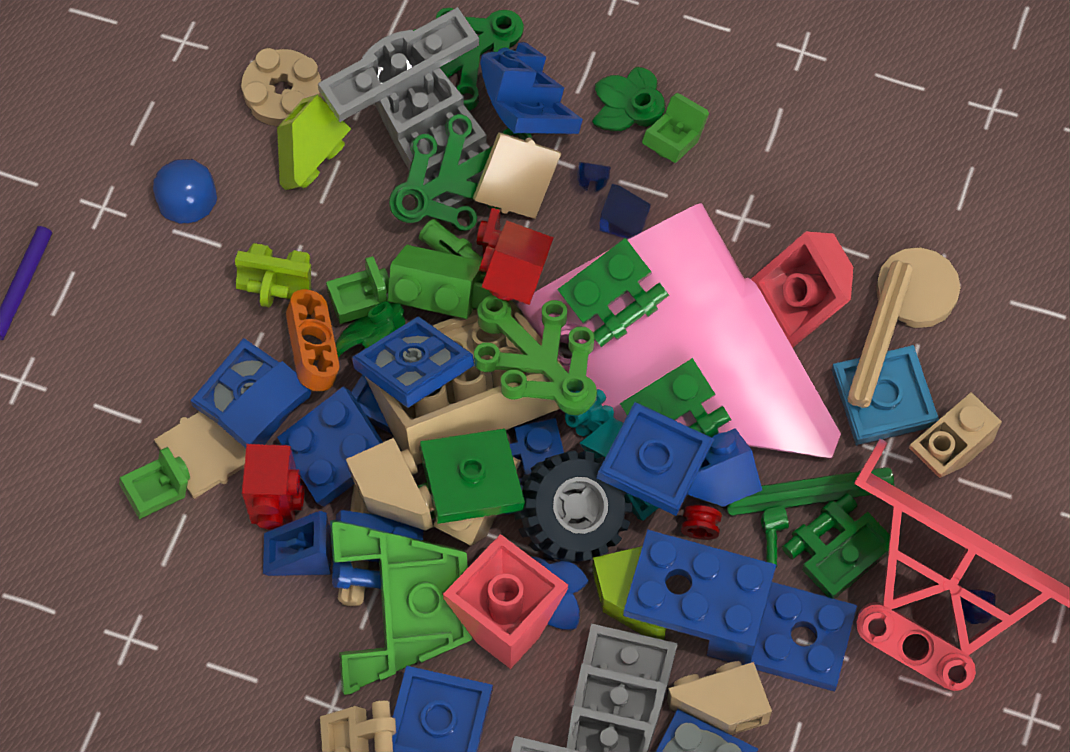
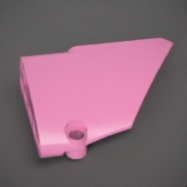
M703 204L694 205L628 239V242L652 272L651 275L639 283L640 286L647 292L660 282L670 296L657 305L658 310L648 317L645 314L625 330L628 333L619 340L614 337L601 347L594 339V349L588 356L586 376L595 383L597 389L605 393L606 400L601 405L613 408V418L624 423L627 415L620 405L621 402L693 358L716 394L702 404L707 414H710L723 405L732 419L718 428L719 433L728 432L736 428L751 447L832 459L841 436L838 427L761 291L751 279H744ZM606 252L534 292L530 305L523 302L518 303L522 314L541 339H543L544 325L541 320L542 306L551 300L561 301L567 307V322L561 329L560 342L568 344L569 333L576 327H587L594 332L604 324L601 318L596 315L584 325L557 289ZM627 292L608 307L616 315L635 300ZM551 313L549 316L558 317L560 314ZM579 339V340H576L575 342H577V343H579V344H584V343H586L587 341H586V340H583V339ZM558 354V361L569 373L572 358H563ZM691 411L675 420L688 427L697 422Z

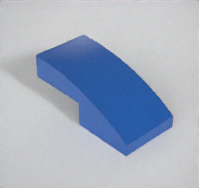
M282 361L250 386L223 413L218 420V425L245 448L247 444H258L278 429L282 417L309 399L312 390L303 386L298 380L297 373Z

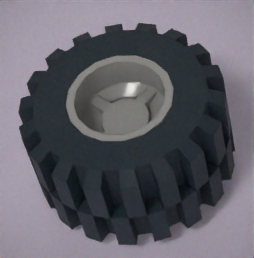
M576 451L564 452L536 463L530 468L532 472L523 476L520 484L524 486L522 489L525 501L524 510L515 511L514 516L515 520H522L524 527L518 530L522 538L529 537L532 540L528 546L534 551H543V557L550 560L559 559L560 561L576 562L602 556L609 552L608 547L617 546L622 540L618 534L621 531L628 530L630 521L625 520L624 516L626 513L632 512V503H625L624 495L628 493L597 479L598 471L605 460L604 457L594 458V453L588 451L580 453Z

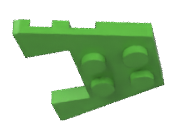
M330 521L332 558L335 563L379 559L385 647L339 652L341 686L344 695L359 691L360 687L378 679L383 680L395 675L396 671L419 661L422 663L472 640L470 633L443 599V593L468 568L467 552L343 521Z

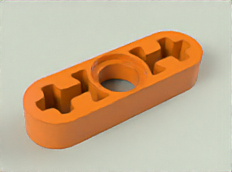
M308 289L297 290L292 294L286 310L297 377L300 383L310 390L326 391L333 386L340 367L327 302L322 295ZM307 313L312 315L311 319H306ZM302 336H314L320 339L322 344L310 343ZM319 360L317 366H314V361Z

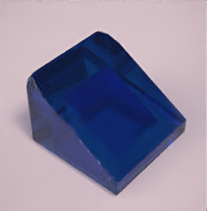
M612 184L600 216V231L628 239L640 234L643 231L651 204L623 187Z

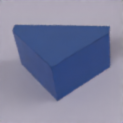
M317 511L264 533L263 574L268 576L331 575V530L327 513Z

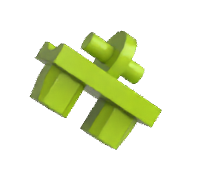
M253 243L247 252L238 251L235 258V265L237 267L236 289L260 294V305L262 307L270 308L274 297L288 299L297 290H311L310 255L307 252L293 250L288 254L287 259L273 257V250L268 245Z

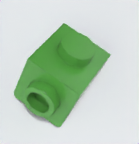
M675 93L670 99L666 113L646 130L642 144L654 150L659 156L676 163L698 143L709 112L683 95Z
M373 256L365 258L364 271L326 282L327 293L339 324L368 316V312L374 306L387 301L386 293H388L389 276L385 268L378 269Z
M166 447L159 451L158 460L121 476L119 485L136 515L141 519L185 498L190 474L183 459L179 456L174 458L170 449Z

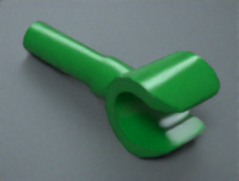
M782 505L766 509L761 517V527L766 540V562L776 564V568L778 540L776 531L789 528L787 512Z

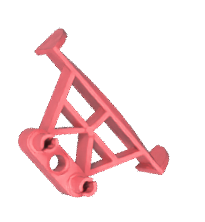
M879 439L854 484L893 506L883 604L880 602L869 603L858 612L856 618L858 633L867 643L942 687L952 691L963 690L973 682L976 674L975 664L969 656L1049 598H1053L1070 608V588L872 474L873 468L887 445V442ZM902 512L966 548L949 578L898 550ZM975 554L1039 591L1007 613L958 585ZM897 560L936 583L893 597ZM949 590L959 647L894 609ZM960 596L999 619L968 640ZM912 634L922 635L928 641L927 651L918 658L909 657L903 652V642Z

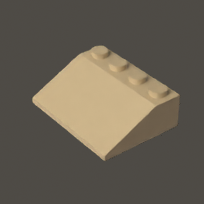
M512 300L507 301L511 306L512 317L542 346L541 337ZM477 309L473 310L468 319L453 317L432 325L472 353L473 358L475 348L479 344L486 342L495 344L502 353L523 354L503 333L490 334L483 331L478 325ZM484 355L481 358L489 360L493 357L490 355ZM475 364L472 368L409 408L366 378L395 441L402 451L405 449L409 450L416 465L422 463L419 451L420 441L504 428L508 430L560 409L555 400L528 397L511 400L504 397L501 393V377L506 370L482 372L475 367ZM523 372L526 375L527 381L551 382L544 374ZM511 382L508 384V386L510 387H517L520 385L516 382Z

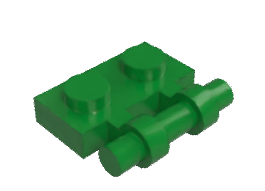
M626 238L557 289L584 325L596 315L601 318L604 324L593 332L594 339L601 347L614 337L619 340L628 333L625 330L643 315L646 314L648 317L658 310L657 305L670 296L660 282L647 292L640 286L639 283L651 275L652 272ZM629 292L635 301L614 315L608 306Z
M693 358L620 403L626 415L629 414L634 402L673 420H677L691 411L697 422L689 427L711 438L719 433L718 428L732 420L723 405L710 414H707L702 404L716 394Z
M845 494L837 502L830 501L821 508L820 516L807 526L805 524L799 526L792 532L793 538L782 546L784 553L792 560L803 551L808 552L812 556L811 559L804 563L802 570L827 597L832 599L837 598L888 555L890 534L869 512H866L857 521H854L848 514L857 507V503L849 494ZM832 527L838 529L841 534L828 545L821 541L820 537Z

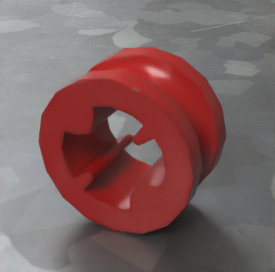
M692 505L684 508L683 517L687 520L681 526V532L684 535L701 540H711L719 537L720 529L716 524L721 522L722 514L720 511L702 505Z

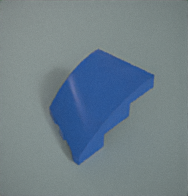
M526 42L518 43L516 51L505 47L499 49L498 52L482 54L480 65L487 93L498 116L513 133L579 134L583 119L560 103L564 87L542 72L546 60L545 55Z

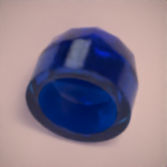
M579 162L577 181L580 187L587 191L591 180L595 181L594 192L603 190L608 183L611 167Z
M969 590L995 606V594L984 590ZM960 596L964 619L970 624H984L992 618V614Z

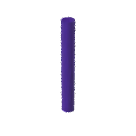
M37 226L0 306V340H4L53 234L46 227Z

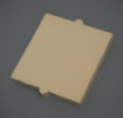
M498 132L473 199L477 202L497 207L504 214L511 211L536 219L561 156L560 151L535 144L532 138L522 140Z
M200 411L188 419L182 417L180 424L154 439L160 450L168 447L174 458L179 456L183 459L190 474L187 490L194 499L219 483L226 484L228 478L243 469L245 465L246 448Z

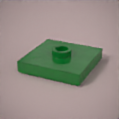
M505 428L420 441L419 451L429 492L432 496L437 524L524 510L525 501Z

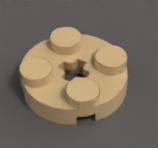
M272 48L261 50L256 55V59L248 65L242 77L241 88L246 105L251 109V113L257 120L271 126H279L302 99L317 94L322 98L318 91V83L321 82V77L316 62L312 58L294 50H274ZM284 81L292 86L291 90L284 89L282 94H277L274 85Z

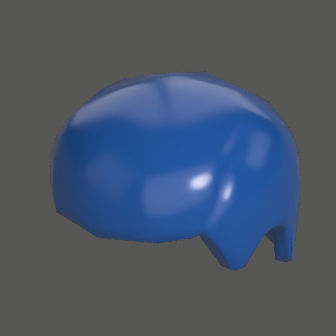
M178 159L162 166L153 180V192L161 214L166 219L176 223H192L209 215L217 202L215 182L206 166L194 159Z

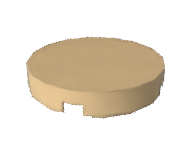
M921 247L903 249L891 255L883 264L876 284L878 302L892 262L899 260L902 263H909L913 271L898 320L905 322L906 326L913 328L932 327L946 320L957 304L961 289L958 273L951 262L936 251Z

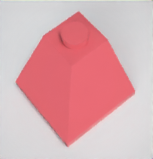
M806 231L752 277L751 280L761 291L793 348L851 300L854 267L833 233Z
M500 534L443 593V599L476 643L511 669L540 638L567 592L568 584Z

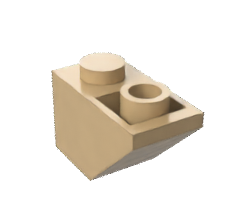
M970 392L911 443L909 449L941 478L963 468L994 441L1002 421Z
M394 438L346 459L350 475L369 513L425 531L433 527L430 512L434 510L432 496L426 485L418 488L412 476L418 473L416 464L408 449L400 451Z
M740 661L730 662L717 668L716 674L699 678L698 674L682 677L675 681L674 687L669 688L667 702L671 710L676 712L679 709L730 735L768 724L772 713L754 662L741 665Z

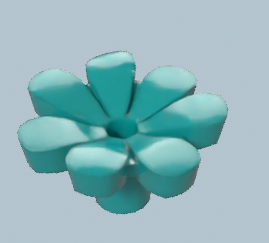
M597 389L596 401L590 409L581 415L565 413V421L570 427H576L578 435L587 436L591 434V431L594 432L604 424L605 421L614 417V410L611 406L601 405L605 402L606 395L602 390Z

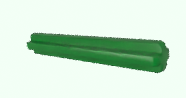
M883 467L872 470V474L894 486V476L890 468ZM860 471L761 485V491L726 505V509L729 515L735 516L762 512L768 508L781 505L789 508L836 501L845 494H849L853 498L873 494L854 484Z

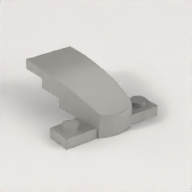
M458 7L415 31H400L382 38L368 49L360 61L318 83V91L339 122L375 103L382 121L408 170H410L413 158L410 150L412 140L421 134L433 136L437 142V151L428 160L423 185L438 176L448 138L445 124L450 117L463 114L472 123V131L465 137L459 164L489 148L486 142L487 135L464 106V97L440 69L446 63L479 46V37ZM455 120L452 124L453 131L456 134L462 135L465 130L464 123L461 120ZM420 139L417 144L418 151L422 154H428L430 151L429 142L425 139ZM483 171L467 180L479 183ZM444 192L432 200L458 208L473 199Z
M591 623L584 659L581 664L575 701L572 707L567 747L515 736L511 752H649L664 702L678 643Z

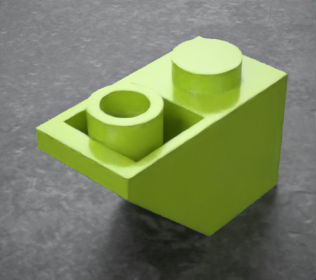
M318 94L302 99L277 127L280 185L285 190L297 187L304 189L309 186L320 174L317 167L325 158L330 160L345 146V142L342 139L351 130L344 121H338L328 104Z
M642 546L593 557L592 574L602 612L641 635L664 640L666 628L623 616Z

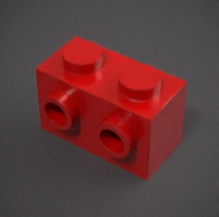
M506 220L501 234L493 231L481 261L479 270L486 273L482 288L490 290V293L499 299L507 301L515 299L530 305L554 237Z
M246 445L242 496L251 524H257L260 528L273 530L295 521L296 511H303L304 485H300V470L296 469L291 446Z

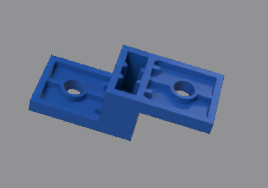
M647 529L623 616L710 640L707 651L708 657L726 662L740 661L741 665L754 662L758 671L835 692L857 605L772 582L776 564ZM682 575L690 581L691 588L684 594H674L668 590L665 582L671 576ZM798 627L809 628L814 633L816 641L810 646H799L793 641L791 632Z

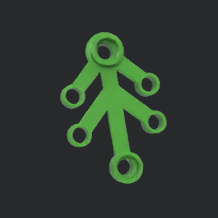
M490 295L479 304L477 309L479 327L490 334L503 333L523 353H502L495 344L488 342L479 344L474 350V364L478 370L482 372L506 370L501 377V393L504 397L511 400L522 397L555 400L559 408L569 415H581L590 409L597 398L596 385L586 376L588 356L594 349V333L587 327H576L570 331L568 348L572 353V359L568 373L557 362L561 329L567 322V307L564 303L558 300H551L542 306L541 320L544 325L542 346L512 317L511 306L506 300ZM558 313L560 316L551 317L549 314ZM579 339H583V340H586L587 342L584 343V344H579V343H577V342H575V341H576V340H579ZM484 355H490V356H492L493 358H492V359H489V360H485V359H482L481 357L484 356ZM523 372L544 374L551 382L527 381L526 375ZM511 382H516L520 384L517 387L508 386V384Z

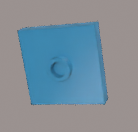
M914 345L887 351L870 406L867 408L853 406L848 402L849 391L860 358L833 364L832 373L856 445L928 429L939 420Z

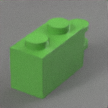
M406 244L390 266L388 302L400 303L406 306L468 319L475 308L478 309L479 304L492 294L490 290L482 288L486 274L479 270L480 260Z

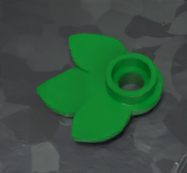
M635 67L627 78L620 75H610L595 83V91L605 106L593 118V125L608 131H623L634 123L643 127L652 126L663 116L666 107L663 95L657 90L658 81L655 75L648 69Z
M381 302L368 312V316L362 317L346 327L335 342L338 357L349 348L360 343L366 349L405 325L404 309L400 303Z

